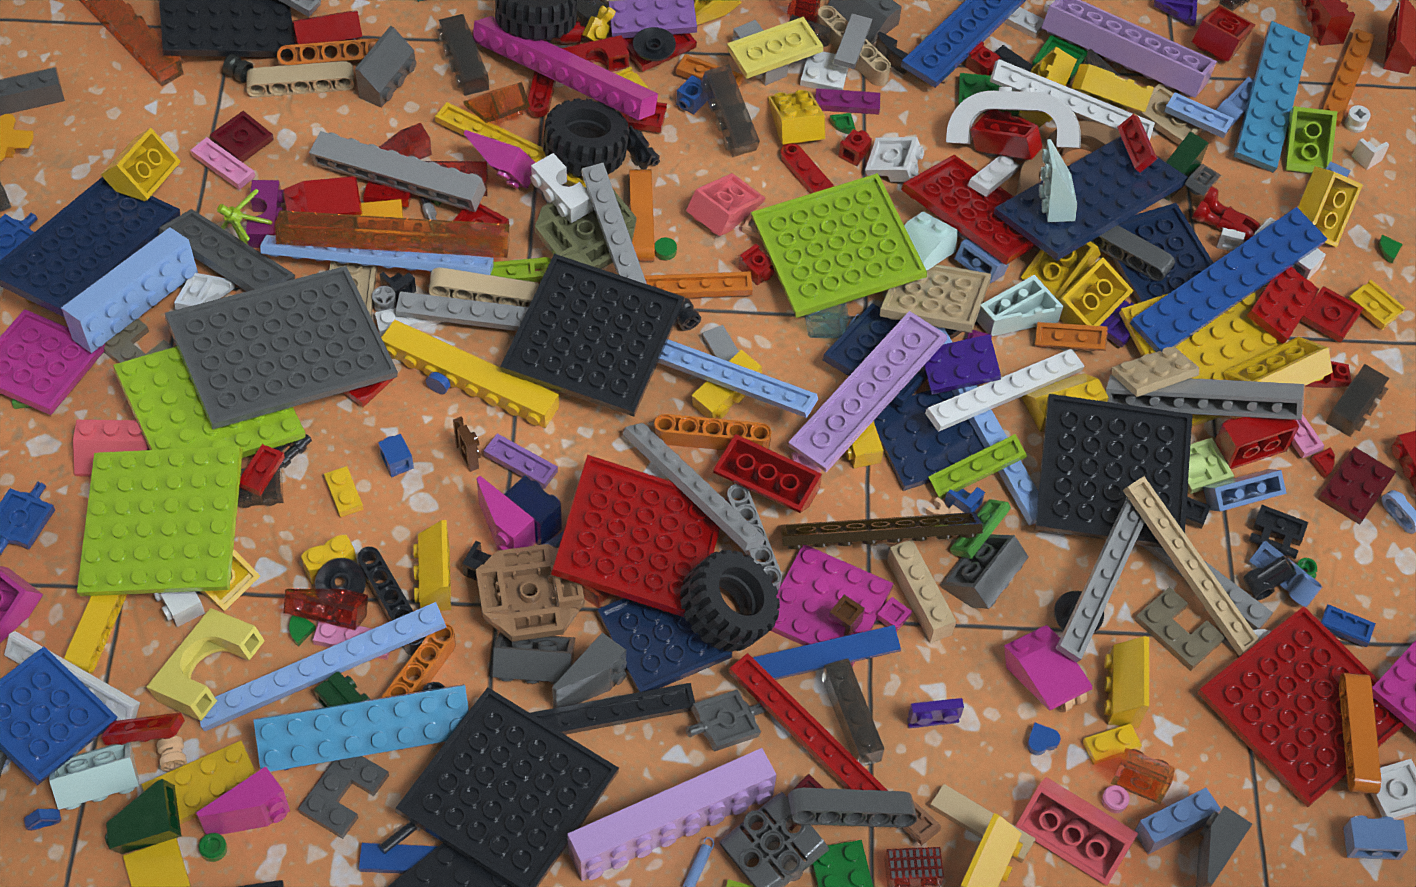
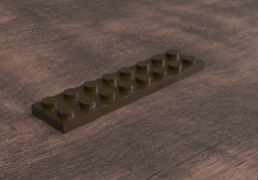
M976 512L781 525L783 546H788L789 549H800L803 545L813 544V547L820 548L828 546L827 543L848 546L852 545V542L862 541L863 544H875L877 540H887V542L896 543L901 542L903 538H912L913 541H924L927 537L937 536V539L952 538L951 535L972 538L976 537V534L983 533L982 522Z

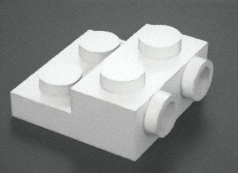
M917 137L876 138L865 169L866 174L870 176L878 173L879 176H888L890 182H906L913 176L918 175L919 168L917 162L918 159H923L924 149L920 146Z

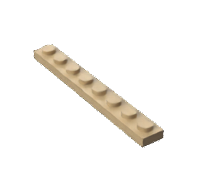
M1143 476L1123 490L1125 495L1239 656L1247 652L1260 639L1147 479Z

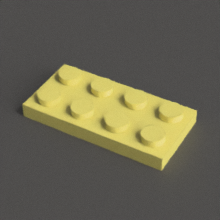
M801 17L727 43V50L745 78L748 79L823 52V45L805 18Z

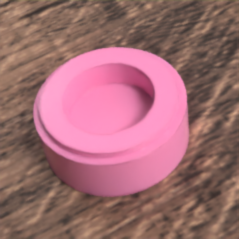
M1110 786L1102 795V804L1111 813H1121L1129 804V794L1121 786Z

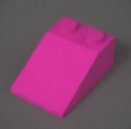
M468 130L464 131L463 134L489 165L498 172V177L507 180L506 184L518 189L520 186L528 189L531 182L530 176H532L531 165L536 162L521 148Z
M479 476L476 478L479 505L497 550L535 545L534 518L483 477Z
M0 566V643L30 616L43 596L41 592L19 575L3 566Z
M1045 625L1004 645L1006 668L1050 711L1093 688L1078 663L1055 649L1060 637L1050 627Z
M265 766L196 812L205 835L210 833L223 835L266 827L273 822H280L286 817L290 808L284 790Z

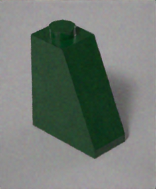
M1190 131L1166 163L1189 178L1201 165L1209 143ZM1180 189L1164 198L1169 201Z
M164 779L156 781L106 823L107 833L105 835L109 849L125 854L181 837L175 785Z

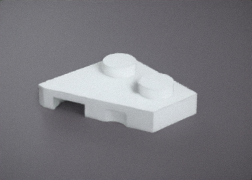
M195 273L192 278L186 281L174 302L175 309L178 310L220 299L235 288V283L226 278Z

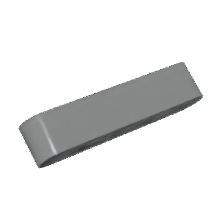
M734 484L728 489L727 502L744 518L749 519L748 522L765 537L763 546L744 551L745 556H751L754 558L755 563H760L764 567L765 573L767 575L770 574L774 581L772 583L773 586H776L777 590H779L782 574L750 492L747 488ZM734 498H740V499H742V500L737 501V500H734ZM758 559H763V560H765L766 562H759V561H757V560H758Z

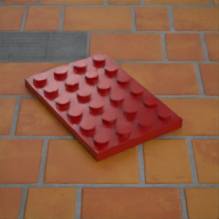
M956 155L950 156L903 183L901 190L911 199L916 200L928 211L957 229L963 236L969 238L1005 265L1036 246L994 215L995 207L1014 196L1000 186L987 197L969 187L970 179L978 171Z

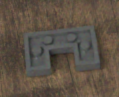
M363 756L335 760L298 808L299 813L344 839L357 821L358 814L340 804L341 798L352 784L375 796L389 777V772Z

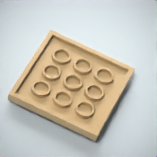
M936 264L927 270L926 278L889 289L881 306L880 316L892 320H901L911 311L937 328H948L959 332L972 333L991 281V274Z

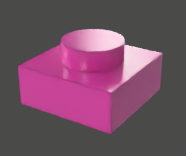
M891 597L877 613V619L887 627L895 625L897 632L911 616L912 611Z

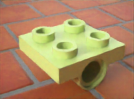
M1213 438L1191 444L1188 477L1189 494L1204 490L1203 486L1234 478L1233 472Z

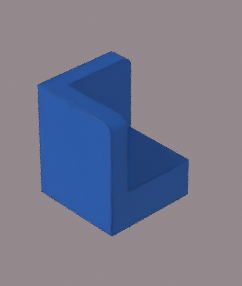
M978 487L971 494L964 489L957 492L950 489L946 494L944 503L949 508L954 505L964 513L975 512L982 505L985 492Z

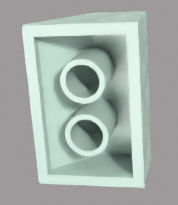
M131 742L123 745L113 744L75 755L50 774L49 782L58 810L63 808L66 810L75 809L84 802L91 800L93 802L102 801L108 795L118 792L119 794H126L133 791L135 787H138L139 776Z

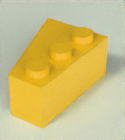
M1055 47L1031 69V73L1066 86L1077 59ZM1019 111V116L1038 125L1039 128L1053 119L1049 114L1041 111Z
M1080 64L1071 89L1128 112H1145L1154 87L1149 85L1139 86L1134 84L1135 80L1129 78L1125 80L1116 76L1113 72L1091 64Z

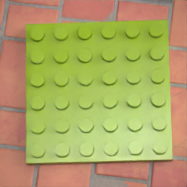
M878 173L751 212L752 220L796 318L927 277V270Z
M177 346L113 365L117 379L150 450L240 446L243 449L242 458L256 454L262 444L275 448L305 438V430L293 407L212 429Z
M240 446L94 453L77 593L80 596L230 590L243 449Z

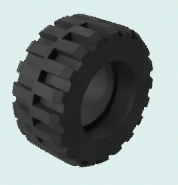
M495 0V19L500 28L506 33L510 32L512 36H519L526 40L534 39V41H540V39L552 40V38H560L563 34H568L576 25L578 0Z
M577 98L573 101H564L562 104L556 105L548 113L545 120L542 145L545 156L547 157L554 153L567 167V174L571 173L576 177L582 176V168L604 163L607 174H610L622 165L626 157L629 138V125L619 111L616 112L614 108L599 101H592L593 99L586 98V100H581Z
M731 550L714 552L689 571V574L683 580V586H681L680 596L683 598L680 602L681 608L685 610L684 617L687 622L691 623L692 631L698 633L701 636L700 639L705 643H712L711 646L714 648H723L724 651L730 652L744 650L771 631L778 620L779 610L777 609L780 608V600L776 597L778 595L777 587L773 586V579L770 574L767 575L763 570L764 567L760 563H755L754 558L751 556H743L742 552H731ZM719 587L725 589L734 597L739 605L741 614L733 611L726 604Z

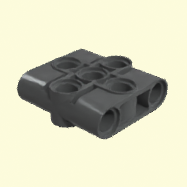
M783 792L778 793L760 809L749 812L740 825L719 841L727 855L754 887H785L789 882L800 879L805 869L829 851L827 844L809 824H797L801 826L799 832H788V829L797 823L792 820L789 800ZM760 821L764 823L763 827L759 830L751 829L755 822ZM743 830L747 833V835L750 837V839L753 841V843H752V842L747 838V836L742 832ZM771 842H780L778 849H767ZM795 849H796V850L800 853V855L806 860L805 862H804L803 859L799 856V854L795 851ZM750 859H759L757 866H746ZM787 862H796L797 866L795 869L789 871L784 869ZM773 866H774V868L779 872V874L784 878L783 880L780 878V876L777 874V872L772 868Z

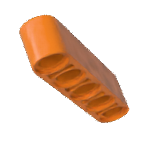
M378 39L285 45L277 51V58L284 65L359 60L368 54L369 44L371 42L377 43ZM349 44H355L358 47L357 55L349 56L347 54L346 48ZM329 45L336 48L337 54L334 58H328L324 53L325 48ZM306 47H311L315 51V56L311 60L303 57L302 53ZM289 49L293 52L291 61L285 62L281 59L282 50Z
M652 169L629 170L630 210L637 217L632 244L638 261H655Z
M661 414L654 421V433L666 445L726 450L734 437L733 435L737 434L767 449L770 447L772 432L771 428L765 423L674 414Z
M445 623L446 628L427 635L381 698L420 692L426 684L431 682L456 647L455 633L451 625ZM441 637H448V638H449V639L446 640V641H440V640H438V639H440ZM428 656L435 657L433 660L430 661L424 660V658ZM412 676L420 677L418 680L415 681L409 680V678Z
M1342 673L1339 679V696L1348 788L1350 792L1378 794L1381 789V771L1371 678L1369 675Z

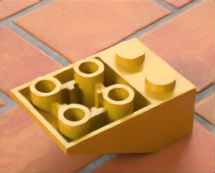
M797 90L795 93L789 94L778 92L768 96L777 134L782 144L825 139V114L810 91Z

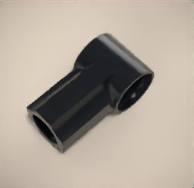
M1283 555L1264 568H1256L1248 572L1243 577V580L1253 597L1258 601L1269 597L1275 591V587L1297 573L1287 556Z

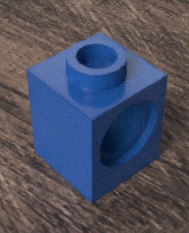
M692 75L677 90L676 105L694 115L709 100L710 85Z
M401 434L389 436L383 441L378 442L380 456L391 477L414 469L412 455Z

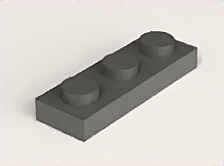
M1201 164L1188 178L1185 185L1189 187L1188 190L1193 194L1204 196L1221 175L1206 165Z

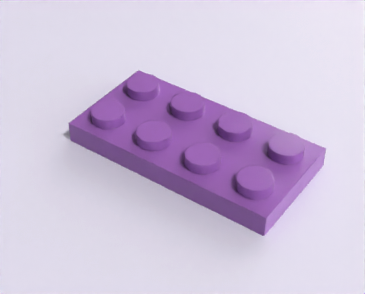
M694 0L609 1V7L616 11L614 17L610 20L612 37L622 35L623 38H632L639 31L649 27L663 28L671 34L697 32Z

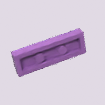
M496 434L484 449L485 457L543 489L547 487L558 472V466L499 434Z

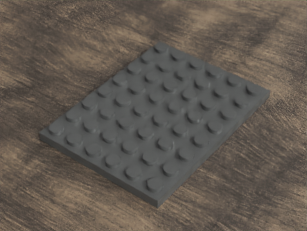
M347 266L165 313V320L212 429L393 379L398 374Z

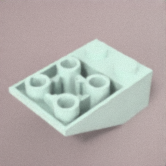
M1047 139V147L1042 150V160L1045 163V167H1041V181H1043V184L1039 185V197L1043 198L1042 213H1046L1048 222L1075 221L1077 200L1071 173L1051 139Z

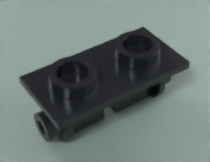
M630 125L627 150L641 169H647L648 165H658L660 163V156L652 147H649L650 144L643 136V133L634 130Z

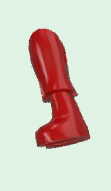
M1212 186L1204 200L1199 204L1192 219L1215 226L1218 230L1227 228L1245 233L1243 242H1246L1260 228V223L1252 217L1234 210L1231 206L1228 208L1218 201L1219 190Z

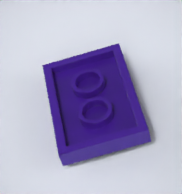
M990 334L943 344L924 365L931 395L1001 380V373Z

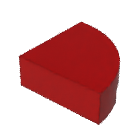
M1330 447L1312 456L1310 459L1312 465L1324 479L1331 474L1334 468L1335 454Z

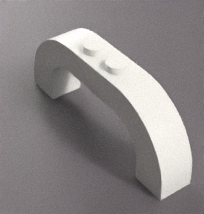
M999 87V91H984L968 97L953 112L948 123L946 143L971 144L970 129L975 119L985 111H1041L1049 114L1056 123V147H1081L1080 125L1072 109L1055 96L1034 92V88H1021V92L1012 91V87Z

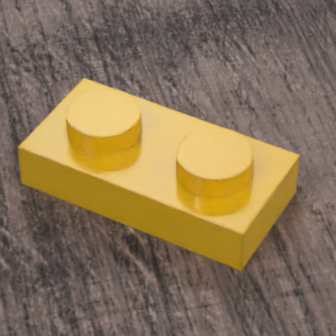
M347 466L324 473L340 518L364 510Z
M1131 723L1086 737L1083 740L1093 765L1138 751L1142 747Z

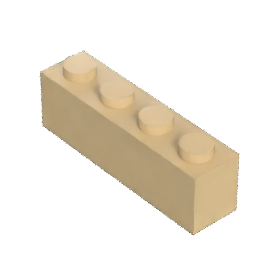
M911 539L890 547L887 563L929 643L953 635L956 619L914 541Z

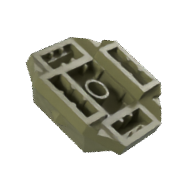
M614 191L629 236L633 242L637 217ZM552 202L541 208L535 224V233L553 255L557 254L599 269L613 263L594 207L592 212L573 223H570L566 217H562Z

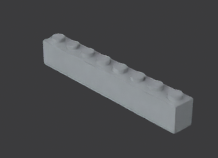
M320 131L309 152L314 164L473 212H476L486 191L482 178L476 174H466L456 168L442 167L435 162L428 163L419 160L415 156H404L394 150L380 149L374 144H363L356 139H346L332 132Z
M1110 374L1106 393L1109 397L1107 402L1188 414L1302 420L1304 408V384L1190 378L1136 397Z

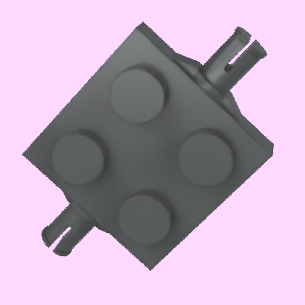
M737 689L693 703L691 710L698 724L687 726L686 734H688V737L701 733L704 734L715 752L759 737L761 730L755 721V716L766 713V709L760 703L749 706Z

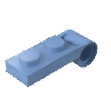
M1249 76L1216 109V111L1234 118L1232 125L1246 111L1254 81Z
M1264 541L1249 561L1257 568H1264L1283 556V554L1267 541ZM1290 560L1297 574L1280 584V586L1289 592L1288 594L1293 600L1307 607L1321 590L1322 586Z

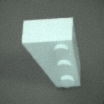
M1033 275L981 304L976 321L987 334L996 336L1037 327V322L1057 323L1059 322L1063 305Z

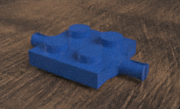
M31 212L22 221L13 219L6 214L0 218V260L34 233L29 227L38 220L35 214Z
M37 481L30 493L19 492L10 488L0 502V555H2L8 544H16L30 549L54 513V505L39 498L46 489V485L42 482Z

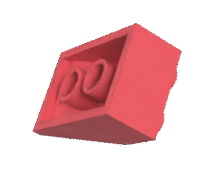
M731 173L696 189L686 211L695 220L707 226L712 233L722 236L738 226L766 198Z

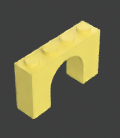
M210 608L147 685V689L157 702L202 721L217 702V699L206 685L191 679L196 665L206 656L222 651L250 660L265 640L254 625Z

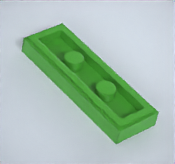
M989 499L977 514L982 522L983 533L976 534V537L972 538L960 536L950 548L952 554L972 559L1011 509L1009 503Z

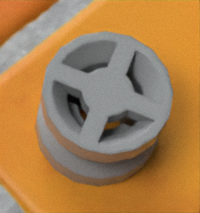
M380 286L373 291L372 299L376 312L397 307L395 291L391 287Z

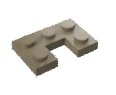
M136 319L105 343L104 353L116 363H121L169 349L172 346L163 340L145 354L134 343L146 335L149 329L142 321Z
M1169 587L1136 616L1135 621L1191 671L1215 650L1226 637L1207 620L1191 635L1182 628L1174 618L1187 607L1188 603Z

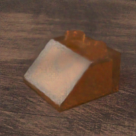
M522 82L495 89L463 101L464 105L485 123L495 121V124L507 121V116L509 115L511 118L523 115L522 110L530 107Z
M1125 747L1111 784L1121 786L1126 791L1161 804L1172 784L1175 767L1170 766L1164 760L1150 758L1137 749Z

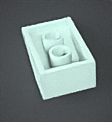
M921 212L904 225L926 270H929L956 252L957 229L925 212Z

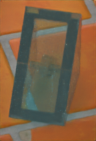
M847 302L806 316L808 336L810 338H840L845 332L849 321Z

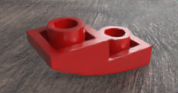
M1331 361L1333 373L1324 376L1320 381H1314L1306 385V387L1337 388L1350 386L1352 381L1349 364Z

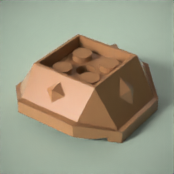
M544 544L498 550L484 565L482 564L476 569L483 619L512 642L563 635L584 605L582 584L551 575L558 548Z

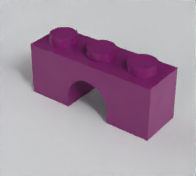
M252 180L251 192L255 189L259 190L250 200L253 212H264L255 217L268 219L273 222L269 225L247 220L246 233L250 238L247 242L252 248H260L266 235L281 236L279 221H283V207H281V203H285V197L279 180Z

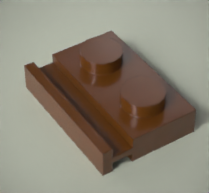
M462 416L453 419L456 447L460 449V454L470 472L479 469L478 459L481 458V455L477 448L480 444L476 433L470 432L467 425H464Z

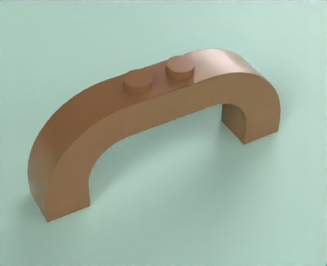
M1078 121L1081 130V147L1059 148L1056 147V129L1048 138L1041 140L1043 148L1032 160H1025L1017 184V195L1040 182L1041 167H1045V163L1042 160V150L1047 147V139H1051L1062 157L1065 153L1075 149L1094 152L1120 137V133L1102 123Z

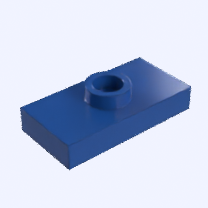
M1327 604L1321 619V623L1332 634L1364 647L1368 646L1376 624Z

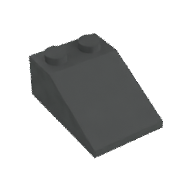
M601 633L552 687L553 708L579 704L610 691L615 684L620 685L627 675L626 649L604 633Z
M1226 806L1223 807L1220 813L1214 811L1200 832V835L1204 838L1200 842L1198 850L1196 887L1212 886L1252 826V823Z

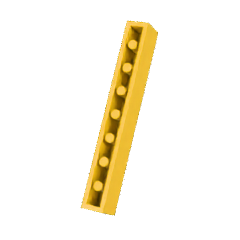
M394 319L381 337L391 359L403 362L409 368H416L427 376L431 372L441 373L449 380L450 387H457L472 397L485 400L491 406H498L513 416H520L532 425L546 428L559 409V394L531 381L501 372L500 367Z

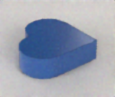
M1035 722L1027 748L1034 755H1042L1046 750H1054L1060 743V734L1052 728Z
M37 809L24 818L25 829L32 831L56 825L61 821V814L58 809Z

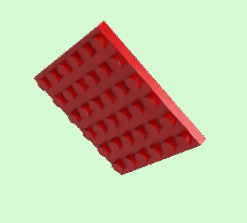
M587 454L551 575L684 617L685 610L681 608L680 602L683 598L680 596L683 580L689 574V571L710 554L714 553L720 527L673 482Z
M1303 606L1201 687L1197 694L1308 808L1347 775L1339 696V679L1341 674L1369 675L1372 687L1379 679ZM1373 698L1379 748L1406 724Z

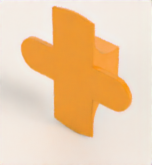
M4 114L0 117V162L4 158H13L15 150L18 148L29 149L34 138V131L14 129L16 119L12 114Z

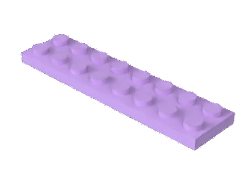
M909 311L788 442L789 447L824 472H827L946 342L947 335Z

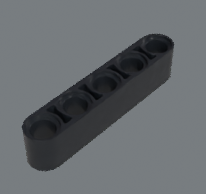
M369 546L361 549L357 557L359 566L363 569L366 583L388 622L414 612L380 552L376 548ZM368 561H375L371 564H366ZM379 580H386L384 583H376ZM391 599H396V600H397V601L394 602V603H388V602H387V601H389V600H391ZM426 636L416 643L404 645L403 648L406 653L412 656Z

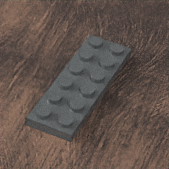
M193 209L159 228V235L170 227L189 239L194 258L246 291L295 279V274Z

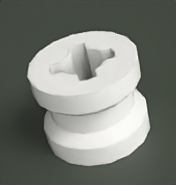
M1360 105L1351 107L1345 119V127L1354 133L1364 131L1371 116L1370 111Z

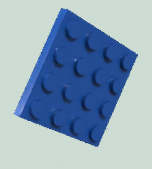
M44 646L0 679V750L37 786L102 734L111 723L117 721L118 717Z

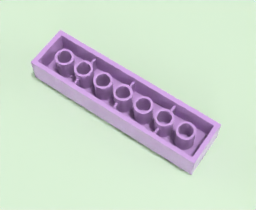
M1055 0L1049 6L1042 25V29L1047 30L1053 36L1065 38L1071 44H1078L1088 52L1098 53L1108 61L1120 63L1124 68L1142 73L1145 78L1155 79L1165 87L1175 88L1188 97H1197L1207 85L1217 63L1216 60L1082 0Z
M762 748L568 833V854L581 881L586 879L594 880L610 868H621L628 863V860L635 857L643 858L657 847H668L675 843L677 838L684 835L687 837L698 833L700 828L709 824L711 826L717 825L724 820V817L731 814L739 815L755 803L759 805L766 803L774 794L776 773Z

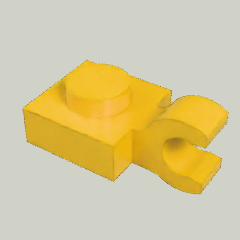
M602 5L597 17H590L582 35L590 41L605 39L611 28L607 22L614 17L616 11Z

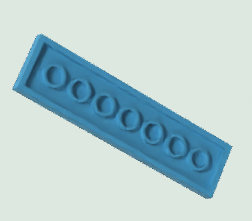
M1273 21L1268 25L1234 157L1273 173L1277 169L1289 123V111L1293 108L1310 36Z
M462 684L253 719L260 770L266 766L272 772L446 742L469 712L466 687Z

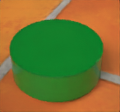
M664 237L655 242V255L657 258L670 260L676 256L677 244L673 239Z
M218 833L205 835L199 843L200 854L209 862L221 860L227 853V843L224 837Z

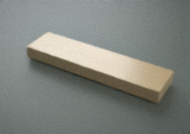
M943 784L930 805L931 809L981 839L994 814ZM1012 825L1022 833L1019 842L1023 843L1018 857H1013L1022 863L1036 838Z

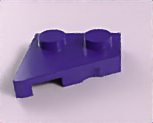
M1154 0V7L1191 26H1195L1197 0Z

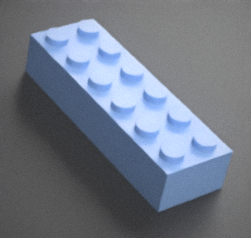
M169 227L61 307L73 341L90 353L94 352L159 301L175 291L180 285L192 278L195 273H198L189 239Z

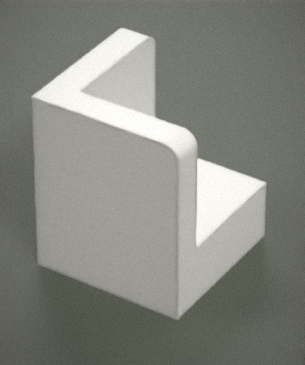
M1362 138L1358 141L1352 157L1368 170L1383 160L1389 144L1385 142L1375 147L1370 141L1367 142Z

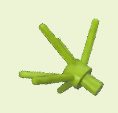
M258 189L251 192L236 208L233 206L228 208L223 204H220L217 208V212L224 215L225 221L221 228L225 230L228 224L231 223L239 239L246 244V241H249L250 238L240 224L242 218L269 225L273 223L271 220L243 214L240 211L259 192Z

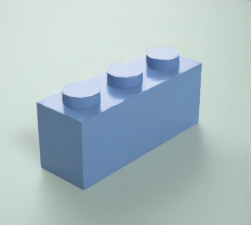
M1266 469L1203 486L1206 503L1211 506L1210 510L1219 512L1287 494L1282 470Z
M1204 788L1140 820L1135 829L1138 833L1137 838L1149 855L1204 827L1213 812L1219 813L1221 808L1208 789Z

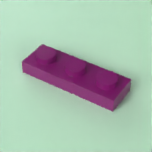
M816 88L815 100L822 111L875 115L880 113V93Z

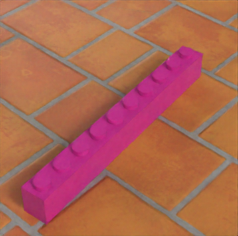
M493 16L474 21L473 42L637 120L655 114L658 93L542 39L534 41V39L526 40L519 36H512L510 32L506 33L500 28Z

